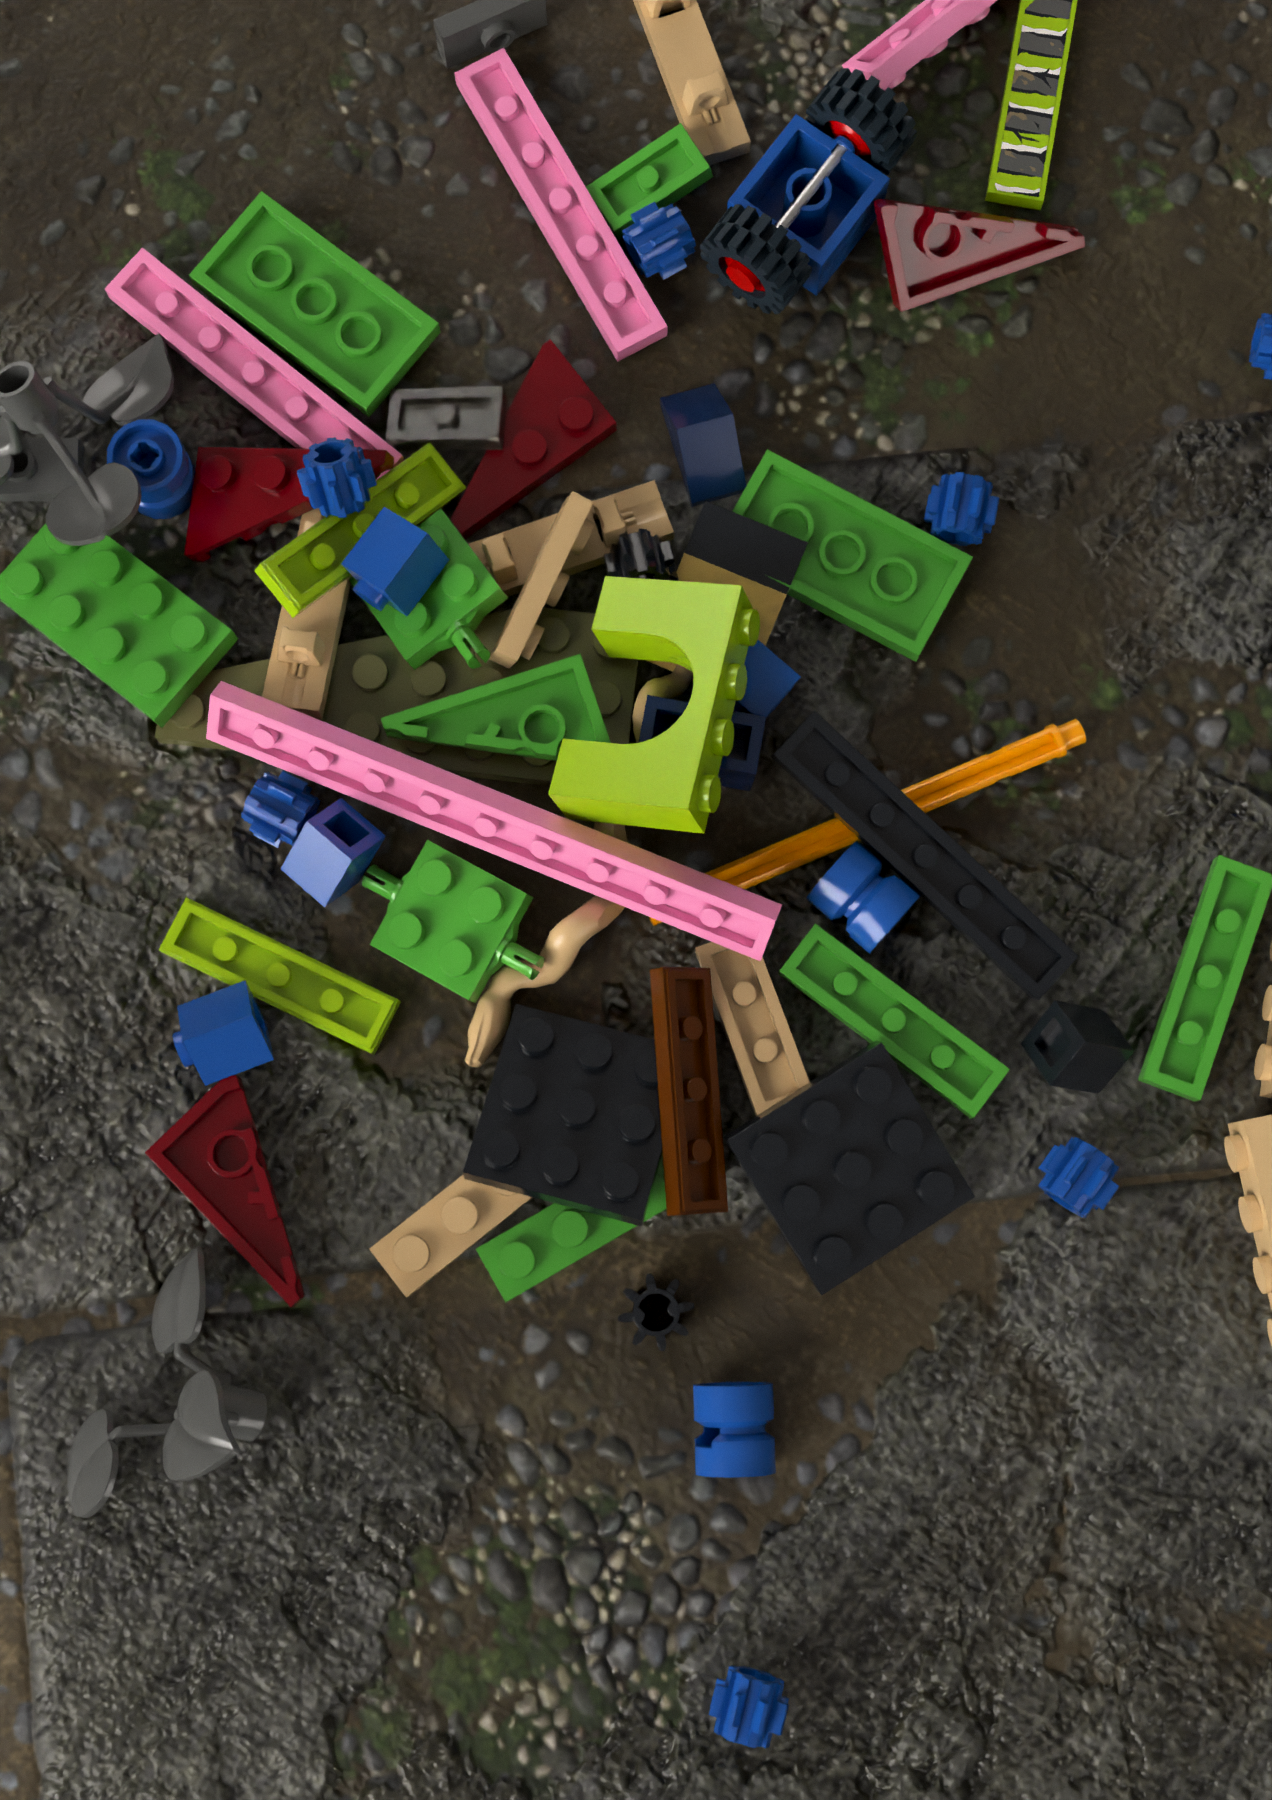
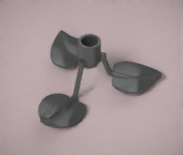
M157 333V335L100 376L86 392L83 402L59 388L52 377L47 376L42 379L33 365L27 361L13 362L0 370V415L2 416L0 417V485L5 483L14 471L12 456L19 454L23 450L19 429L29 431L35 435L43 434L77 482L76 485L61 491L53 499L46 513V525L56 540L63 544L71 546L92 544L103 540L106 535H113L120 531L134 518L141 502V487L130 469L115 462L103 465L88 478L53 429L59 419L58 400L97 424H104L112 417L117 424L124 426L135 420L150 417L168 401L174 389V373L166 344L162 337Z
M197 1246L195 1249H192L175 1266L163 1283L153 1310L152 1334L157 1351L169 1354L174 1350L176 1359L197 1372L187 1381L181 1391L178 1406L174 1412L175 1420L172 1423L124 1425L113 1428V1414L110 1410L100 1409L91 1414L76 1434L68 1461V1494L73 1515L77 1517L88 1518L93 1516L108 1500L115 1484L119 1466L117 1445L126 1438L166 1435L163 1444L165 1474L171 1480L189 1481L208 1474L239 1454L240 1448L235 1439L253 1441L260 1434L267 1415V1400L264 1393L230 1385L231 1374L213 1369L195 1357L189 1350L188 1344L193 1342L199 1335L205 1314L204 1247Z

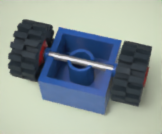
M843 68L840 72L837 71L807 108L805 114L808 117L806 120L795 114L729 198L727 211L700 244V249L702 250L700 253L701 258L708 262L706 267L710 273L718 274L719 278L717 281L723 287L728 285L733 289L732 295L740 300L741 297H744L747 300L748 306L754 309L759 306L763 313L770 314L773 311L774 314H779L802 286L817 296L876 220L873 201L886 198L890 181L887 175H889L913 144L914 139L917 137V131L913 129L916 125L914 118L905 115L908 108L904 102L896 103L893 100L896 93L889 87L885 91L879 87L880 80L872 75L866 80L863 71L857 69L852 73L848 68Z

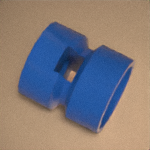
M138 419L121 427L113 435L107 447V464L115 462L126 466L139 481L141 502L138 512L153 519H170L182 514L191 506L195 466L185 451L178 435L168 425L154 419Z
M857 840L825 873L806 899L830 920L845 916L847 918L846 931L850 934L849 937L870 954L921 895L902 878L898 879L895 875L882 878L880 876L882 861Z
M712 1382L693 1384L694 1421L703 1426V1433L694 1438L695 1474L703 1477L723 1478L757 1477L775 1474V1438L765 1431V1425L774 1419L773 1383Z

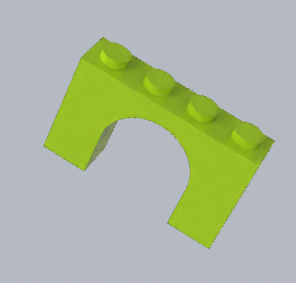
M605 576L591 630L607 655L613 658L670 662L687 668L693 673L691 698L683 714L670 728L660 735L643 742L617 744L563 738L548 795L567 819L704 834L709 813L716 812L720 802L721 782L718 774L722 757L728 756L733 747L734 725L731 719L735 702L741 701L746 692L747 670L744 664L748 647L754 646L758 640L760 631L759 613L756 609H753L742 585Z

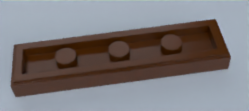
M660 967L651 969L650 982L667 1216L728 1212L710 968Z

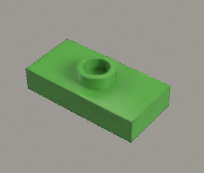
M680 123L587 185L586 188L617 239L620 240L624 235L622 230L634 224L631 218L632 213L654 201L659 209L671 203L674 204L711 179L713 174L709 164Z

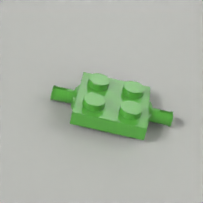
M440 508L417 527L427 532L450 560L410 614L406 616L388 604L380 611L365 600L363 601L401 655L414 670L436 653L454 646L463 656L467 665L475 669L482 665L471 651V648L473 647L485 663L490 658V651L483 645L474 631L483 618L507 600L508 597L449 517ZM354 577L349 579L353 586L358 582Z
M429 840L426 841L411 870L402 879L384 871L376 864L370 866L366 871L384 881L385 885L364 875L362 886L390 900L387 914L369 945L474 1003L477 1002L489 978L504 964L527 976L530 980H534L540 973L520 960L523 958L542 968L545 958L516 943L519 924L534 898L529 894Z

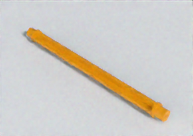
M1077 719L1070 720L1059 726L1050 724L1045 726L1044 730L1002 747V749L982 755L904 788L901 791L924 813H927L995 784V782L1008 776H1014L1054 758L1060 759L1067 755V750L1086 743V735L1081 723ZM834 818L704 874L742 889H748L849 846L857 840H861L838 818ZM649 917L653 926L662 923L659 920Z

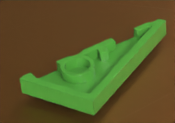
M581 653L381 718L388 738L557 761L563 738L611 743Z

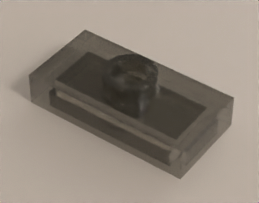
M503 386L391 389L385 441L398 452L418 451L429 442L437 451L503 449L508 397Z

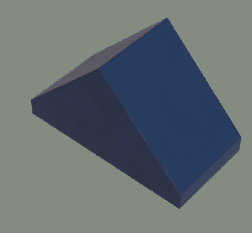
M715 383L660 398L661 409L691 507L704 504L705 501L712 502L743 493L746 488V481L734 416Z

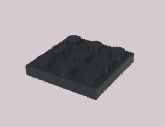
M516 1004L463 1170L464 1179L642 1226L663 1154L655 1040Z
M877 1040L723 1137L809 1279L821 1295L827 1293L975 1197L883 1043Z

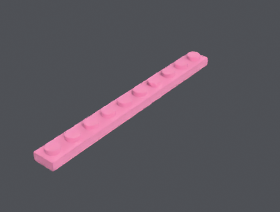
M220 681L210 694L206 739L758 961H761L782 907L780 903L226 682Z

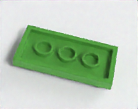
M262 191L189 274L192 284L367 417L373 414L441 333L437 321Z
M768 449L732 511L808 542L791 585L776 580L789 587L787 593L789 596L917 662L973 556Z
M45 523L0 574V601L161 728L164 727L239 639L229 627L108 535L96 543L71 546L56 540Z

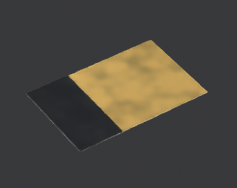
M705 501L677 569L678 581L742 585L753 609H756L759 613L760 631L758 640L766 646L789 590V587L776 580L791 585L808 542ZM646 660L672 672L677 664L670 662Z

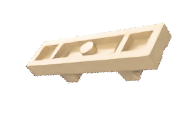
M633 0L679 123L683 125L709 166L749 153L751 140L697 0ZM683 8L682 11L659 18V15Z
M655 480L594 500L586 519L595 523L594 520L596 519L600 520L603 542L595 524L580 555L570 551L561 571L570 576L604 564V554L610 553L611 545L617 544L619 535L626 531L630 534L638 532L639 529H647V531H650L651 536L657 534L662 542L674 540V531ZM558 513L469 543L507 597L520 593Z
M319 508L302 514L297 537L325 517L321 515ZM352 575L294 618L290 616L283 606L281 607L262 693L263 698L322 721L351 586L349 579Z

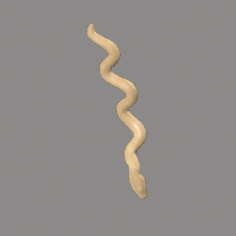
M677 664L671 674L651 679L641 688L634 703L632 714L633 731L637 743L639 742L647 695L667 699L681 695L686 691L693 679V673L690 670ZM594 822V830L628 843L625 825ZM595 895L562 919L550 931L539 955L545 958L542 968L525 959L520 960L540 972L534 980H530L527 976L507 965H503L493 975L488 989L480 997L468 1029L469 1048L465 1057L467 1065L475 1068L481 1067L505 1036L511 1021L510 999L514 992L521 988H537L556 983L570 970L585 942L607 927L624 910V906Z

